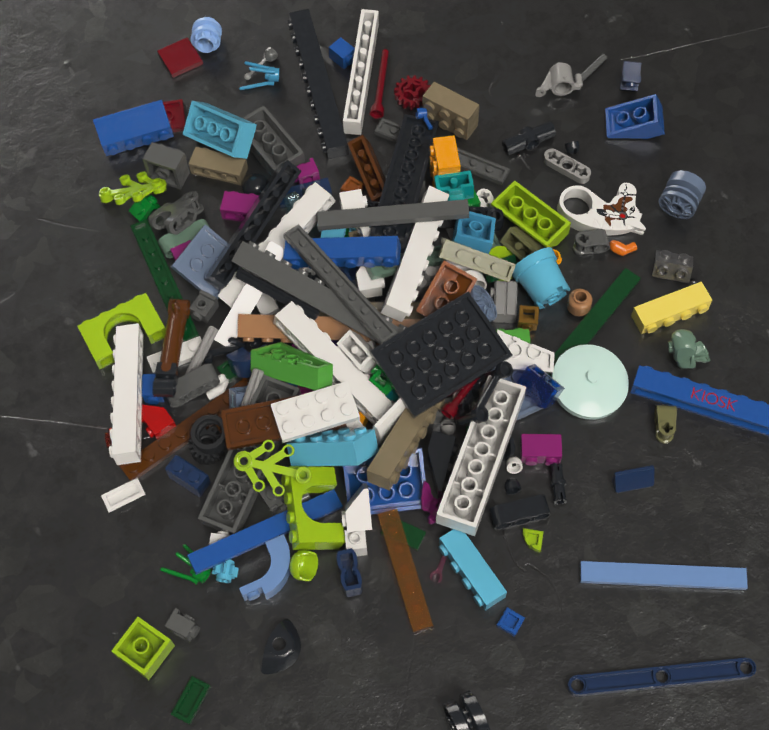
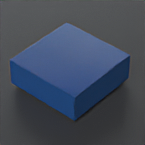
M507 607L496 627L515 637L525 617Z

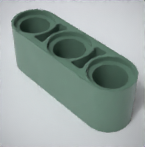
M200 219L177 235L168 233L162 236L158 243L166 258H173L170 249L189 240L192 241L205 224L210 228L207 221Z

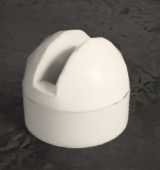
M516 456L508 458L506 462L507 471L512 474L519 473L523 468L520 458Z

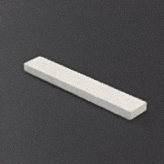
M270 241L265 251L268 250L275 254V259L281 262L284 256V248ZM245 284L214 340L224 346L233 345L228 342V339L238 337V314H251L263 292Z

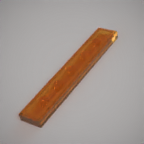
M393 509L378 514L413 633L433 627L398 510Z

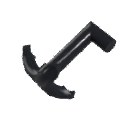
M231 337L228 339V342L233 345L208 350L205 363L211 364L214 356L232 353L242 347L247 350V342H243V338L237 337L238 339Z

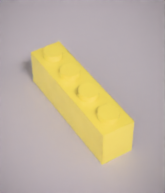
M699 282L634 307L631 317L641 334L653 333L662 326L668 327L680 319L686 320L696 313L702 314L706 312L710 307L712 298L703 283Z

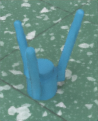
M245 61V65L252 66L249 67V70L265 73V79L268 81L243 86L239 90L267 85L274 86V82H279V68Z

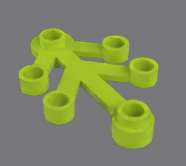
M140 172L136 175L138 182L146 183L144 185L132 181L129 175H123L119 180L121 185L128 186L127 188L111 190L109 187H104L100 189L99 197L102 203L114 200L116 205L124 204L131 197L134 202H139L152 192L154 194L163 193L166 190L167 183L166 180L161 178H149L146 172Z
M271 440L264 441L260 447L250 453L247 451L238 452L234 457V465L238 470L247 473L253 483V489L257 492L265 489V482L259 480L253 468L262 470L273 488V494L278 497L284 495L285 487L279 484L273 472L295 477L299 483H307L311 479V471L306 467L293 469L275 464L283 458L294 454L295 449L292 445H285L281 451L264 461L255 459L263 453L272 452L275 449V443ZM267 442L272 443V448L270 450H267L265 448V444ZM286 447L292 448L291 454L287 455L285 453ZM246 457L248 463L242 465L240 462L241 458ZM302 471H305L307 473L306 479L300 478V473ZM257 482L263 484L262 489H256L255 485ZM280 486L283 492L277 494L275 492L276 487Z

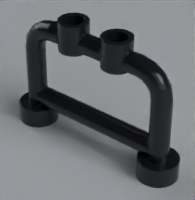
M501 362L496 366L495 370L487 372L478 379L465 396L464 402L458 405V413L455 417V422L458 425H464L473 421L475 423H482L488 420L489 413L485 406L500 378L504 379L512 375L513 368L509 362ZM488 375H491L492 378L479 402L471 411L473 400L479 397V389L486 382Z

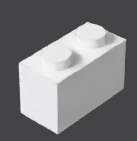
M349 330L336 344L359 370L371 374L370 371L377 364L370 355V351L373 349L360 334Z

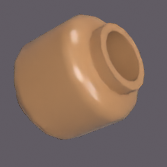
M585 289L573 290L568 296V311L578 317L588 314L592 305L591 294Z

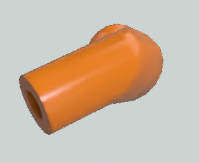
M612 240L609 243L611 251L620 256L637 250L635 242L625 245L619 241Z

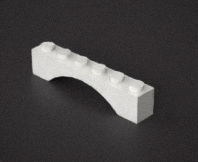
M361 189L339 193L341 210L368 207L367 198L362 195ZM368 226L356 227L355 229L360 237H369L372 228ZM360 266L356 273L358 290L366 298L381 296L382 288H385L384 278L371 280L365 266Z

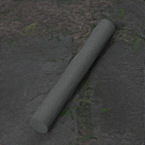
M605 54L599 56L581 74L582 82L607 59Z

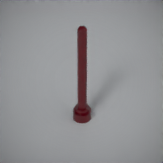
M387 49L382 50L375 103L370 108V116L375 119H380L384 115L382 97L389 54Z
M478 379L463 387L451 402L443 405L440 411L445 417L452 420L456 416L458 405Z

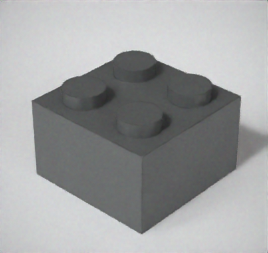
M152 142L143 157L149 178H161L166 180L168 186L182 189L190 174L184 152L179 149L166 147L164 144Z

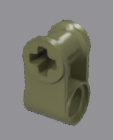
M655 406L656 439L660 443L668 444L673 440L676 431V406Z

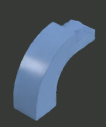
M284 534L265 542L271 557L270 568L262 578L239 588L244 601L255 600L260 597L261 593H264L267 600L276 595L287 582L290 575L289 563L291 553Z

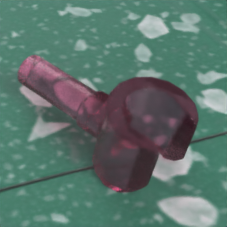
M442 556L436 571L430 574L431 581L433 576L438 574L440 575L438 583L442 582L443 577L441 573L447 559L446 557Z

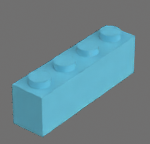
M453 529L439 538L438 548L444 557L448 556L451 561V568L455 573L459 572L463 578L461 581L467 590L471 589L475 595L473 599L479 607L482 606L486 611L506 598L507 591L466 533Z

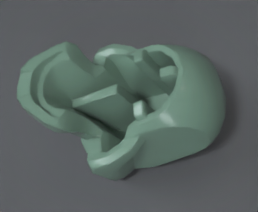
M686 329L676 330L671 335V341H668L669 353H672L677 366L681 369L695 368L696 362L707 363L710 361L709 352L702 341L695 343V336L690 330Z

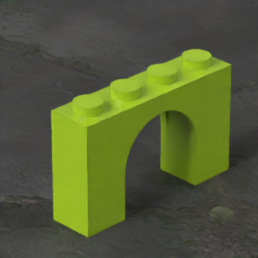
M146 293L137 295L126 303H120L115 308L104 311L99 316L85 320L77 326L99 369L115 362L113 352L108 344V335L111 329L121 322L139 323L151 344L164 338L166 328Z
M289 466V468H293V469H298V468H300V467H305V466ZM306 467L312 474L310 481L307 483H299L295 477L282 474L281 482L285 487L284 503L287 505L288 510L286 521L290 526L289 541L292 543V549H339L345 543L343 524L316 522L307 516L302 507L303 495L308 493H326L337 486L335 468ZM302 471L300 473V478L306 479L307 473L305 471Z

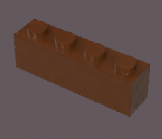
M361 135L348 142V146L371 201L380 202L386 179L371 143L364 135Z

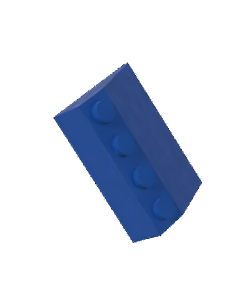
M418 446L415 454H411L406 469H402L397 484H393L390 491L369 483L367 480V469L376 455L360 465L343 466L347 502L363 483H367L371 515L422 509V488L426 479L421 446Z

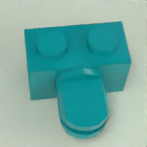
M471 170L434 176L435 188L449 194L447 201L474 198Z

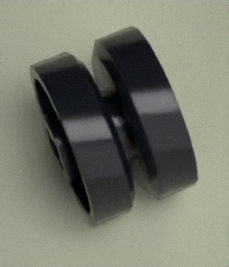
M470 690L460 694V706L454 699L442 703L451 730H490L487 719L476 697Z

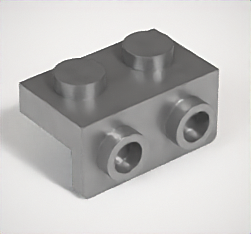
M656 250L652 276L689 283L693 270V257L685 253L676 254L668 250Z

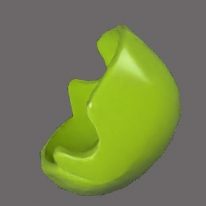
M299 550L294 553L289 563L290 573L293 578L308 582L313 579L318 569V557L315 552Z

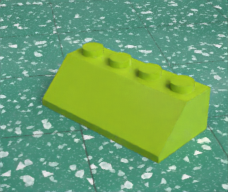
M516 181L511 183L491 203L492 207L501 209L505 217L546 248L557 246L569 234L571 222Z

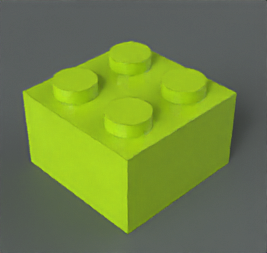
M137 617L111 652L140 675L150 680L175 645L171 639L140 617Z

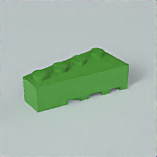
M282 342L251 350V372L257 368L264 371L263 375L306 387L313 391L332 386L333 364Z

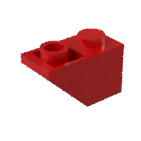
M142 405V423L144 422L147 426L145 430L150 438L155 437L157 440L176 427L175 421L164 407Z

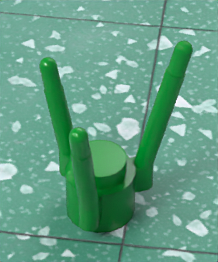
M183 544V548L189 554L193 552L186 544ZM179 552L175 553L177 557L191 566L188 558ZM160 568L162 572L189 580L196 585L199 582L205 583L212 571L208 569L195 575L192 568L190 571L192 576L167 568Z

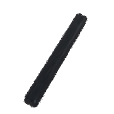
M243 268L237 271V279L285 305L292 301L304 310V314L313 320L318 318L320 314L318 309Z

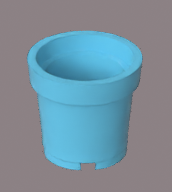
M551 247L540 249L519 261L512 274L515 281L523 286L539 309L545 308L543 305L547 303L549 306L555 304L567 295L566 290H571L556 262L557 257Z

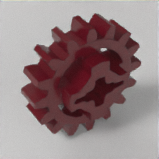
M407 75L406 80L401 78V83L397 82L396 88H394L395 100H398V105L403 104L404 109L408 106L410 110L413 107H416V109L419 106L423 107V95L431 86L428 85V80L423 81L422 76L417 79L416 75L413 78Z

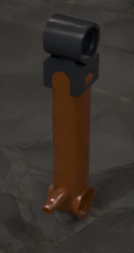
M169 300L168 320L160 362H157L156 377L153 382L154 397H175L186 321L190 316V300Z

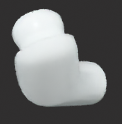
M225 374L218 375L220 383L206 392L209 400L225 392L229 384V379L226 378Z

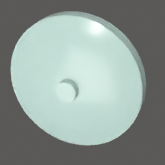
M587 344L568 349L558 358L554 365L553 373H551V387L558 403L567 412L582 419L595 420L611 415L622 405L628 393L629 380L624 365L616 355L600 346Z

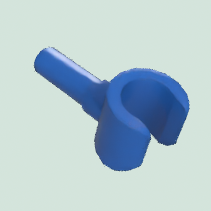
M417 108L415 113L416 119H423L428 129L431 130L433 127L428 120L427 109Z

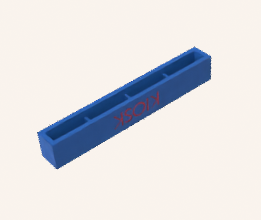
M639 365L631 394L670 406H676L689 412L769 436V405L766 402L751 400L744 395H735L724 389L712 388L705 383L699 384L685 377H676L669 372H660L652 367Z

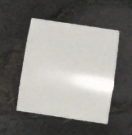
M401 398L373 427L379 448L383 445L406 408Z

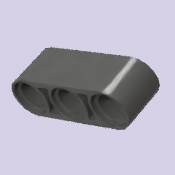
M213 364L202 365L178 378L175 397H167L170 406L179 407L216 387L220 380Z

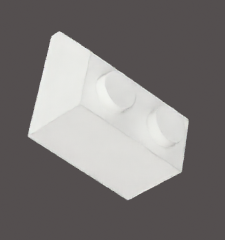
M367 483L361 485L345 505V511H341L343 527L347 526V532L372 530Z

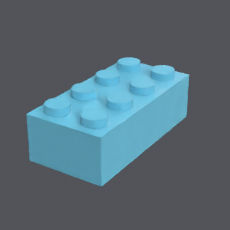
M192 100L182 135L231 157L247 159L257 124L208 103Z
M348 427L336 431L330 430L307 435L286 443L292 445L295 449L294 454L289 457L291 466H356L373 457L379 451L375 429L367 430L366 427H359L354 430H350ZM287 447L288 454H291L292 448Z

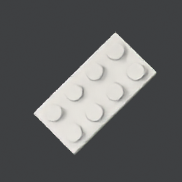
M348 381L270 404L282 443L360 420Z

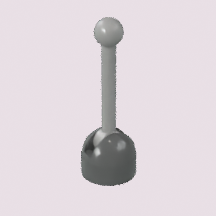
M268 47L263 53L264 59L259 64L263 65L266 61H274L278 58L277 52L272 47ZM255 71L246 73L244 78L249 80Z

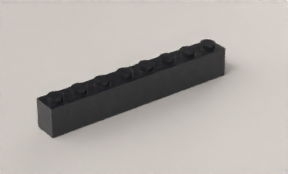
M286 160L279 165L204 280L216 289L221 290L225 288L239 268L231 260L242 241L249 243V241L256 242L301 173V170L290 161Z

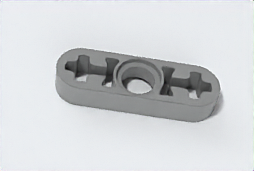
M556 149L545 151L544 163L550 168L580 184L587 183L590 180L591 170L589 167ZM564 163H569L572 166V168L565 169L562 165Z

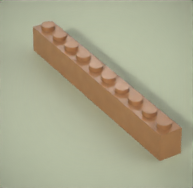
M238 314V337L243 338V342H254L255 338L262 339V342L273 343V339H281L282 343H292L273 323L275 315ZM318 316L314 320L318 328L330 336L331 341H339L349 330L358 333L331 317ZM391 318L393 320L392 324L396 326L402 324L407 328L422 320L404 319L400 322ZM360 334V336H361L366 342L373 341V340L367 338L366 336Z

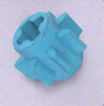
M228 560L213 567L212 574L216 575V581L231 583L232 579L237 578L239 568L235 567L233 560Z

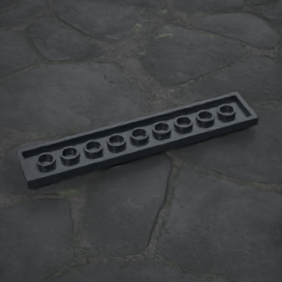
M404 114L378 207L418 203L429 163L430 146H433V138L436 136L439 121L428 119L433 127L429 130L423 119H416V116ZM413 223L372 226L369 237L398 236L401 243V253L404 254Z

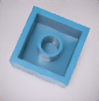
M469 211V218L456 219L452 241L489 254L493 245L496 218Z

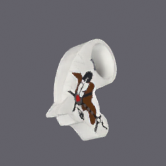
M630 183L621 184L616 196L610 203H606L583 186L568 187L560 196L557 212L571 222V228L579 232L604 229L607 236L621 235L629 232L643 235L646 229L640 222L642 214L639 213L635 205L636 188ZM569 198L582 199L587 203L589 211L582 215L573 214L565 208L563 202Z

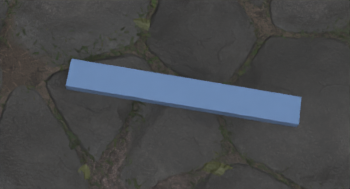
M580 562V583L731 590L748 589L746 568Z

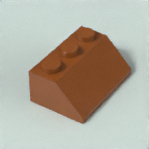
M444 260L416 312L427 317L468 291L470 293L477 278Z

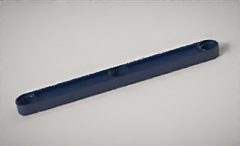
M737 658L572 676L567 684V689L571 695L579 697L748 679L755 674L756 665L749 658ZM741 663L750 665L751 672L749 674H744L740 670ZM657 672H664L667 675V681L664 683L659 682L656 679ZM575 680L581 681L583 690L579 692L574 691L571 683Z

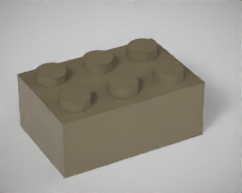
M433 82L423 95V108L427 109L428 119L439 121L438 126L443 130H448L457 137L468 140L478 126L479 104L436 82Z

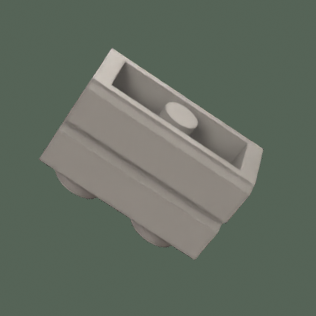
M495 281L494 288L491 287L490 296L494 299L497 310V318L493 322L516 323L517 282Z

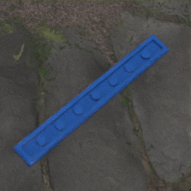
M334 489L302 503L305 513L314 521L343 508ZM288 510L188 554L187 558L195 575L257 548L273 538L289 533L290 526L286 521Z

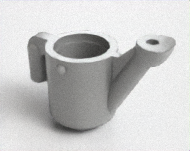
M562 62L556 63L549 69L541 87L537 88L535 95L536 97H542L549 89H552L553 94L558 96L570 94L573 90H580L583 86L582 76L579 73L575 74V82H573L570 65Z

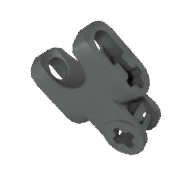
M191 191L184 194L174 203H165L149 216L150 226L157 230L166 227L168 232L174 235L181 233L193 224L197 215L204 210L203 204L198 202V192ZM161 216L163 220L156 224V219Z

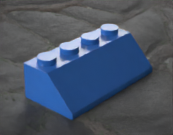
M162 100L93 119L106 156L116 155L123 151L133 150L140 146L150 145L152 142L174 137Z

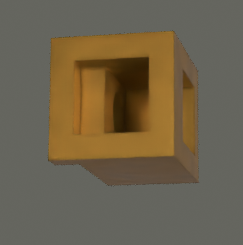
M520 305L517 328L536 331L539 307ZM523 312L534 313V315H525Z

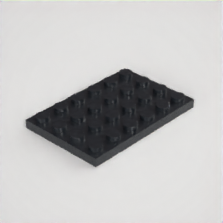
M469 291L370 351V355L413 418H416L513 356Z

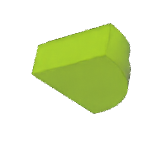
M523 528V538L527 546L540 553L543 531Z

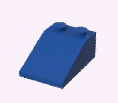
M656 94L605 108L608 138L649 139L665 134L663 107Z

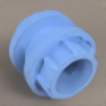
M203 17L197 19L192 26V45L203 53H209L218 49L221 43V25L214 18Z

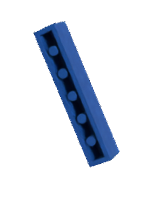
M398 236L312 238L337 267L355 268L356 266H365L372 268L374 266L393 267L400 265L401 243ZM285 240L283 259L292 264L291 268L311 269Z

